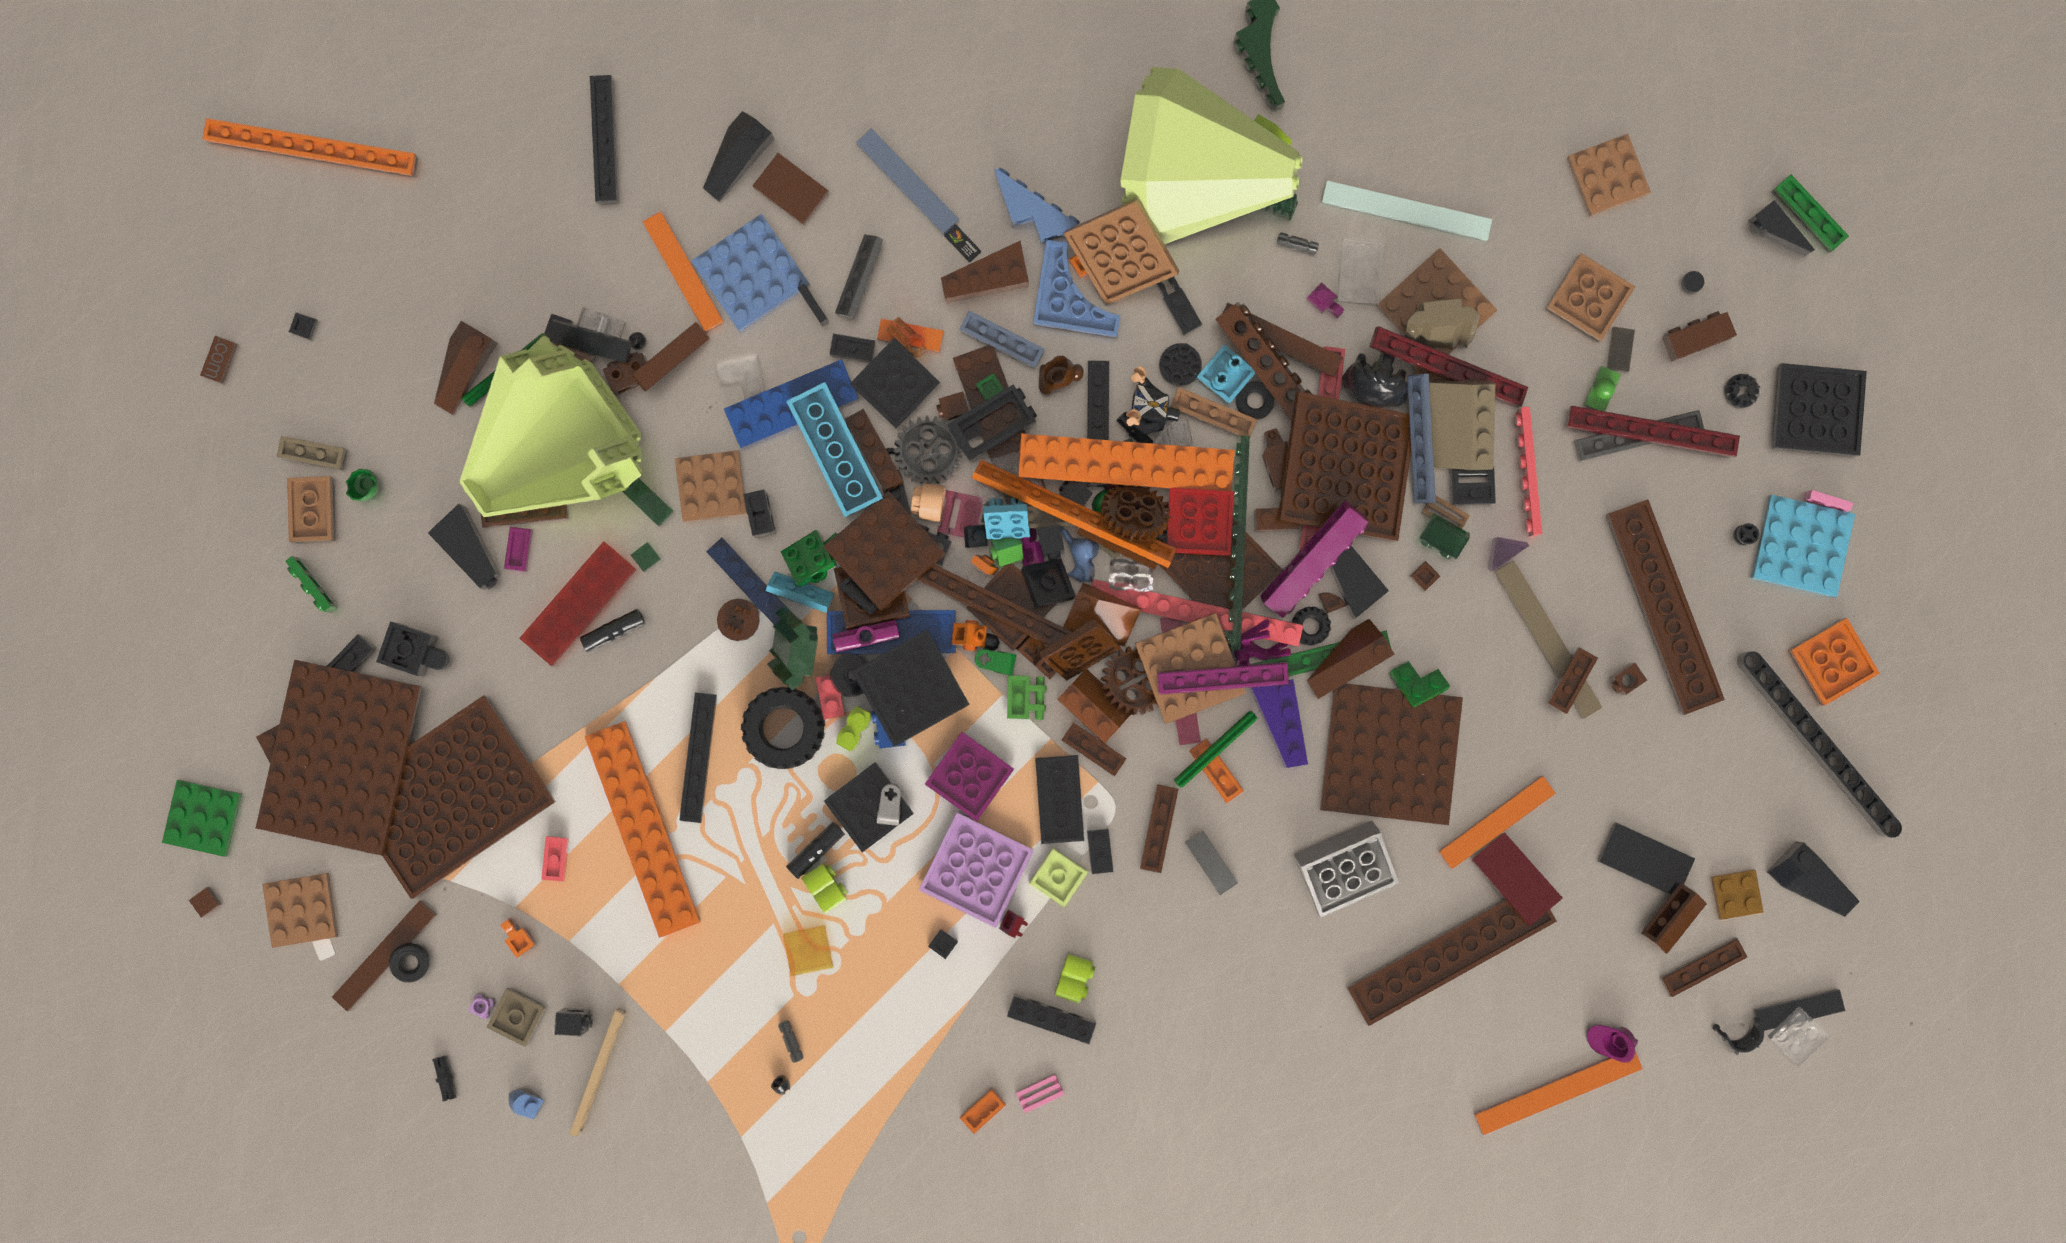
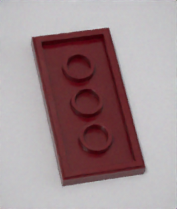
M1505 832L1471 860L1529 927L1563 899Z

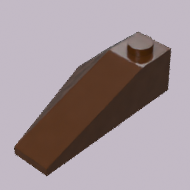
M460 321L449 339L434 404L453 415L462 402V396L468 392L498 343L477 329Z
M1367 619L1350 629L1341 642L1309 677L1307 682L1317 699L1395 654L1383 634L1370 619Z

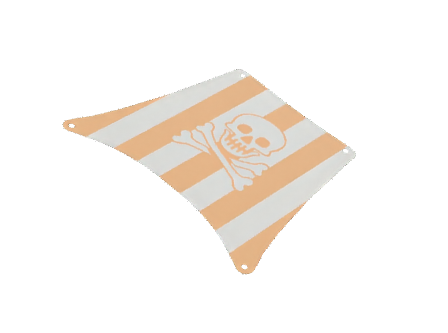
M835 562L836 566L827 571L826 579L819 583H808L834 593L833 600L827 611H842L834 568L840 567L837 562ZM791 572L786 576L792 577ZM905 592L908 609L921 610ZM776 595L805 625L817 627L818 642L812 676L803 675L802 684L795 689L803 691L817 702L818 707L821 708L816 677L830 675V670L835 661L845 654H827V612L825 613ZM751 602L759 612L760 622L757 631L748 640H730L722 635L718 628L655 679L532 762L531 765L556 800V803L444 879L486 893L521 910L571 942L607 972L687 1054L722 1103L740 1134L755 1166L779 1242L794 1243L792 1240L793 1233L801 1230L806 1234V1241L804 1243H821L847 1186L886 1121L970 999L1018 940L1019 936L1016 935L1013 938L999 929L1007 911L1011 910L1023 917L1029 926L1050 899V897L1036 889L1029 882L1051 849L1055 848L1075 863H1078L1089 849L1087 831L1106 829L1114 818L1116 804L1109 792L1079 765L1084 841L1041 844L1035 758L1069 755L1030 719H1007L1008 699L957 648L956 653L941 654L970 705L906 740V746L880 749L879 745H875L874 732H877V723H873L872 720L869 727L862 732L861 741L853 751H848L837 745V736L841 729L847 725V718L856 706L870 713L874 711L864 693L856 697H845L841 694L845 716L825 720V737L822 740V746L811 760H808L801 766L789 769L765 766L763 763L756 761L752 754H749L746 744L743 743L741 724H743L744 718L742 716L744 711L748 709V704L751 700H754L761 692L771 688L788 686L775 676L767 663L774 659V656L769 652L774 640L775 629L772 627L774 624ZM856 654V655H859V656L861 655V656L865 657V658L870 662L871 660L877 658L878 656H880V655H882V654ZM848 670L847 678L855 681V676ZM695 692L717 695L702 823L679 821ZM775 709L764 721V735L767 741L777 748L792 747L802 737V719L792 709ZM624 721L627 722L701 921L659 938L584 737ZM961 732L1014 768L1011 775L976 822L1034 850L997 928L919 890L956 813L958 812L972 819L925 785ZM876 762L890 782L900 787L902 798L914 814L864 852H861L825 804L824 800ZM1088 795H1093L1098 800L1097 806L1093 809H1088L1084 805V799ZM835 822L845 835L802 875L804 876L822 863H825L826 866L830 864L836 873L834 878L837 883L842 882L847 889V900L824 914L802 878L797 879L787 869L786 865L829 824ZM546 836L569 838L565 881L541 880ZM1021 925L1019 932L1023 933L1028 926ZM940 929L958 941L946 959L928 947ZM786 1020L790 1021L791 1031H794L799 1044L798 1049L803 1054V1059L796 1063L792 1062L790 1058L791 1053L788 1052L782 1037L783 1032L781 1033L778 1027L779 1023ZM781 1075L785 1076L790 1082V1090L787 1089L785 1095H779L771 1088L772 1082Z

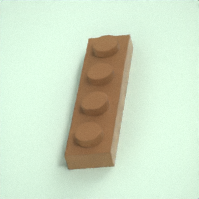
M1178 387L1170 406L1171 408L1180 409L1181 413L1247 440L1250 439L1257 419L1180 387Z

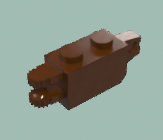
M1277 428L1264 432L1266 449L1262 454V459L1274 492L1282 490L1288 449L1287 441L1284 442Z

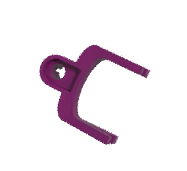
M1266 619L1245 633H1242V643L1234 646V656L1236 658V665L1243 666L1250 665L1249 658L1254 656L1260 660L1290 656L1291 649L1285 648L1289 644L1280 642L1269 649L1262 648L1253 642V640L1270 637L1268 629L1261 631L1269 627V620Z

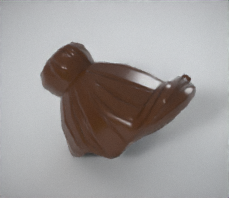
M1065 356L1054 357L1045 365L1042 364L1039 369L1040 392L1043 395H1049L1054 390L1069 386L1073 381L1081 380L1084 372L1083 367L1080 364L1073 365Z

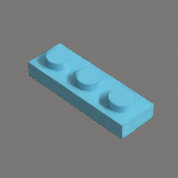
M775 571L766 588L767 592L825 613L834 597V593L808 583L798 587L792 577Z

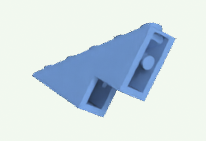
M1003 168L994 169L1013 227L1033 220L1040 243L1042 244L1046 240H1054L1065 236L1064 232L1067 229L1080 223L1072 215H1069V217L1064 215L1062 209L1056 204L1052 203L1050 205L1045 202V198L1036 191L1032 193L1026 189L1027 185L1022 181L1011 179L1009 177L1010 174Z

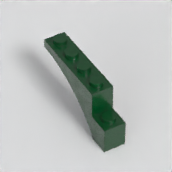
M1250 0L1247 2L1245 14L1250 22L1253 21V23L1236 32L1233 43L1239 53L1242 52L1245 57L1244 63L1249 71L1252 70L1256 76L1254 78L1256 85L1259 89L1262 88L1264 90L1267 104L1269 107L1273 106L1275 111L1283 108L1285 100L1274 76L1270 43L1274 16L1278 15L1280 7L1276 0Z

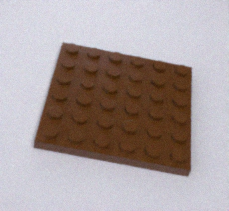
M1296 392L1277 520L1321 528L1346 500L1363 513L1369 522L1365 531L1358 535L1394 542L1398 541L1411 456L1409 414L1304 392Z
M1345 683L1333 690L1320 810L1449 825L1463 697L1437 695L1413 708L1402 691L1397 689Z

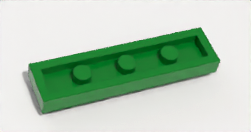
M1792 174L1773 189L1830 252L1835 250L1849 237Z

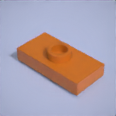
M991 1088L964 1112L960 1119L975 1134L1005 1107L1006 1103Z

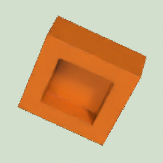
M985 554L983 556L974 555L970 561L986 574L995 575L999 569L993 564L995 561Z

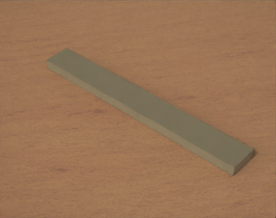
M1513 560L1494 572L1560 680L1572 656ZM1585 681L1573 703L1582 719L1602 708L1589 684Z

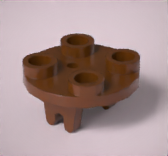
M739 598L729 600L718 611V628L722 635L730 640H748L759 627V612L747 600Z

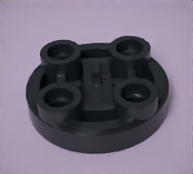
M1187 343L1169 346L1162 353L1159 361V370L1163 379L1169 384L1179 387L1193 383L1202 368L1199 353Z

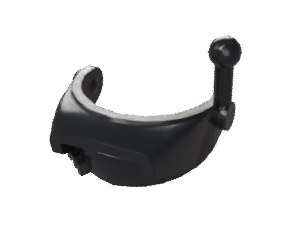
M1753 1017V1027L1749 1034L1737 1041H1731L1718 1024L1713 1025V1030L1719 1033L1723 1041L1726 1042L1731 1051L1736 1055L1739 1052L1747 1053L1753 1051L1756 1047L1759 1048L1764 1039V1028L1758 1017Z

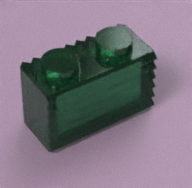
M1432 513L1420 532L1419 539L1422 540L1421 543L1425 547L1430 549L1434 547L1440 550L1439 553L1443 557L1457 559L1469 541L1470 533L1443 517Z

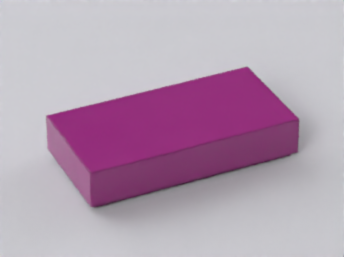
M510 526L504 569L527 572L532 529Z

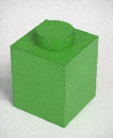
M1019 538L991 539L992 547H989V552L992 560L996 559L999 567L1024 560L1022 544Z

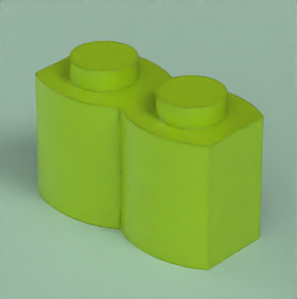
M856 706L847 718V725L839 732L836 744L848 751H853L861 741L862 732L871 723V713Z
M822 863L801 878L825 914L847 900L846 894H848V891L842 882L838 884L834 876H836V873L830 864L826 866L825 863Z
M1067 953L1054 993L1055 996L1076 1003H1080L1081 999L1085 1000L1089 987L1085 986L1087 979H1092L1095 971V966H1092L1093 961Z

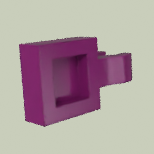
M1322 282L1307 297V300L1321 313L1327 309L1338 319L1344 311L1343 307L1334 302L1337 295Z
M1035 528L1030 529V537L1021 538L1023 542V566L1044 562L1040 541L1035 542L1037 538Z

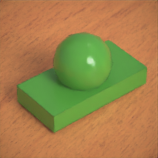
M1601 366L1583 406L1594 410L1606 411L1610 399L1615 393V388L1621 374Z

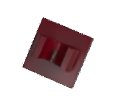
M1008 910L999 929L1013 938L1016 935L1021 937L1023 934L1019 932L1021 925L1028 926V923L1017 913Z

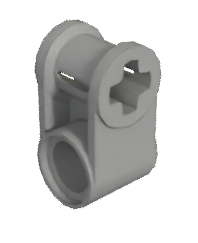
M889 783L882 789L877 824L899 826L901 789L897 784ZM890 788H894L893 791L897 793L893 799H889V795L885 794Z

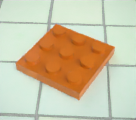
M1848 618L1838 621L1789 650L1822 706L1829 704L1880 674Z

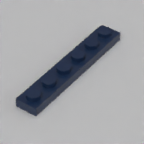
M721 537L706 552L775 625L781 621L775 612L787 606L775 594L766 591L767 585Z

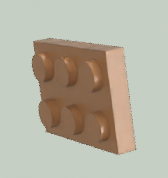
M332 477L287 478L289 542L334 541Z

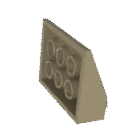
M1491 380L1429 382L1434 468L1493 469L1495 384Z

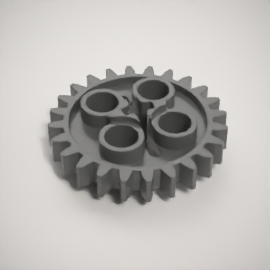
M926 415L925 421L917 417L916 424L910 420V428L903 425L902 430L904 433L898 432L897 437L901 440H895L894 445L899 447L894 449V453L899 454L895 458V462H902L899 465V470L906 469L904 476L911 473V481L918 477L920 478V484L923 483L924 479H927L928 484H931L932 479H935L937 484H939L941 476L947 480V472L951 475L955 473L952 467L959 468L960 464L956 460H962V455L958 454L962 452L960 446H957L958 443L948 426H944L945 419L938 423L937 416L934 417L933 421L929 420L928 415ZM926 431L931 432L933 438L927 440L923 438L922 433ZM941 437L942 439L933 446L932 452H927L922 460L916 464L915 461L924 454L925 448H930L934 441ZM913 446L919 450V453L911 455L907 449ZM946 446L949 452L941 454L938 451V447ZM925 461H932L935 467L927 469L923 463Z

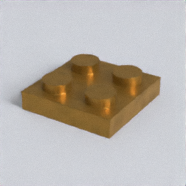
M1756 870L1711 877L1720 920L1764 913Z

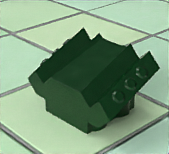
M784 606L775 612L781 621L772 626L775 632L773 645L769 652L774 656V659L767 663L775 676L791 690H794L802 684L803 675L812 676L818 634L816 626L805 625Z

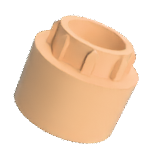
M923 483V487L916 486L913 491L911 513L919 515L920 520L941 522L945 486Z

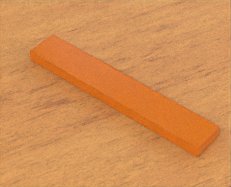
M660 211L642 221L703 330L707 332L723 323L724 321L662 212Z
M1544 776L1539 777L1438 852L1451 869L1455 868L1556 794Z

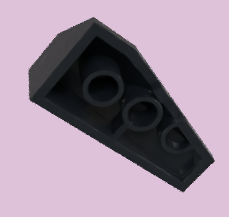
M742 111L729 125L703 189L720 202L774 140L772 132L758 120Z
M1795 841L1767 871L1781 887L1843 917H1846L1860 902L1825 862L1804 842Z

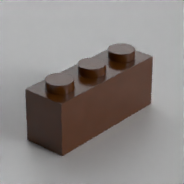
M1717 311L1707 315L1708 319L1701 322L1700 319H1696L1687 323V328L1680 329V326L1668 330V335L1662 339L1671 361L1681 359L1737 336L1728 312L1720 314Z
M1680 883L1641 934L1652 945L1668 954L1707 903L1695 891Z

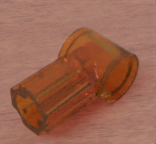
M900 317L894 319L886 331L914 357L924 355L927 349L924 338L917 334ZM920 341L922 345L919 349L914 350L911 348L913 342Z

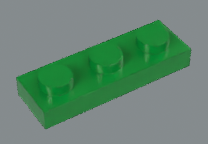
M291 556L285 561L289 566L287 568L289 573L294 578L298 577L302 583L300 585L306 594L312 595L315 599L313 601L314 605L321 612L331 613L337 608L298 557Z

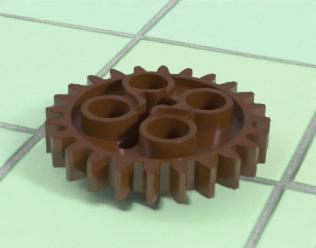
M1115 485L1114 490L1109 489L1108 494L1104 495L1100 514L1104 516L1103 522H1108L1107 528L1114 527L1113 533H1122V539L1127 535L1129 536V541H1132L1133 537H1135L1138 542L1142 538L1149 542L1150 536L1156 539L1158 534L1162 535L1163 531L1167 529L1171 517L1168 515L1170 513V509L1167 508L1168 502H1162L1164 497H1157V490L1150 492V487L1143 489L1142 486L1135 487L1130 485L1127 487V485H1122L1120 488Z
M1128 646L1125 652L1122 649L1118 650V656L1112 654L1111 659L1113 661L1107 660L1105 662L1109 668L1102 669V672L1107 675L1100 678L1101 681L1106 682L1101 689H1108V693L1104 697H1112L1109 704L1111 705L1116 702V710L1124 707V714H1127L1130 710L1133 716L1137 714L1138 710L1141 715L1146 713V709L1152 712L1153 706L1158 707L1153 691L1147 689L1145 685L1148 677L1123 690L1119 689L1121 685L1146 673L1145 669L1139 671L1135 666L1137 661L1142 663L1136 646L1133 651ZM1118 671L1124 672L1126 676L1125 681L1119 680L1117 677ZM1128 690L1134 691L1136 695L1135 700L1128 698Z

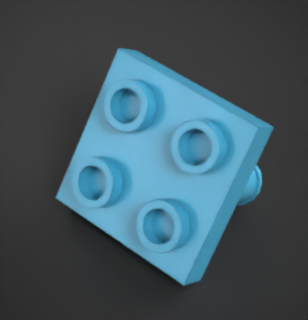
M1224 344L1198 374L1197 379L1227 404H1230L1254 376L1255 371L1247 362Z
M1013 497L1010 500L1011 505H1002L1003 501L1000 498H996L995 505L994 498L990 499L989 506H983L987 539L1030 537L1027 504L1020 500L1016 504V498Z

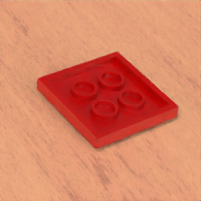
M1169 488L1168 509H1170V513L1168 515L1171 517L1167 526L1166 544L1176 548L1175 553L1231 556L1234 491Z

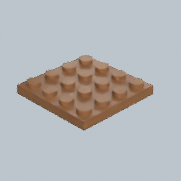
M1138 198L1069 228L1064 232L1066 239L1106 305L1176 276L1180 271Z
M1441 248L1376 305L1404 337L1408 320L1416 312L1419 304L1423 302L1461 299L1463 307H1472L1480 313L1477 328L1497 311ZM1458 342L1453 349H1451L1450 347H1440L1434 349L1449 355L1461 343Z
M1216 613L1135 643L1165 724L1246 694L1244 688L1160 695L1158 693L1157 672L1236 666Z

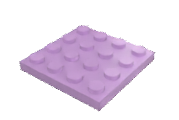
M957 812L919 890L997 928L1034 850Z

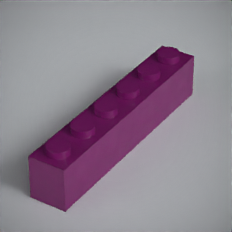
M1345 500L1261 594L1260 597L1264 605L1282 618L1290 614L1294 610L1296 603L1301 598L1307 596L1312 585L1322 579L1328 567L1333 566L1337 562L1338 556L1352 545L1353 539L1365 531L1369 523L1365 515Z

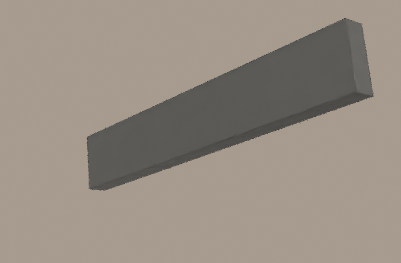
M1700 410L1656 420L1704 429ZM1598 434L1574 441L1579 461L1653 444L1651 442L1606 434Z

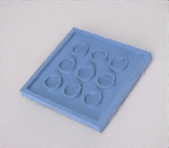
M762 214L692 260V263L739 332L799 292L797 287L805 284L806 287L810 285Z

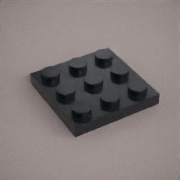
M893 338L857 375L850 385L896 429L940 382Z
M876 762L824 800L825 804L861 852H864L897 827L895 825L877 824L881 792L884 786L891 782ZM890 788L888 792H885V794L889 795V799H893L897 795L893 791L894 788ZM902 796L900 800L899 825L914 814Z

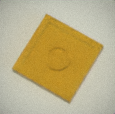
M826 925L783 933L791 976L834 967Z

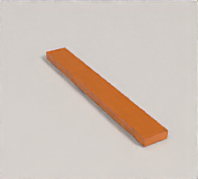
M1636 1051L1634 1059L1626 1063L1607 1058L1484 1109L1474 1115L1482 1134L1486 1135L1640 1071L1643 1068Z

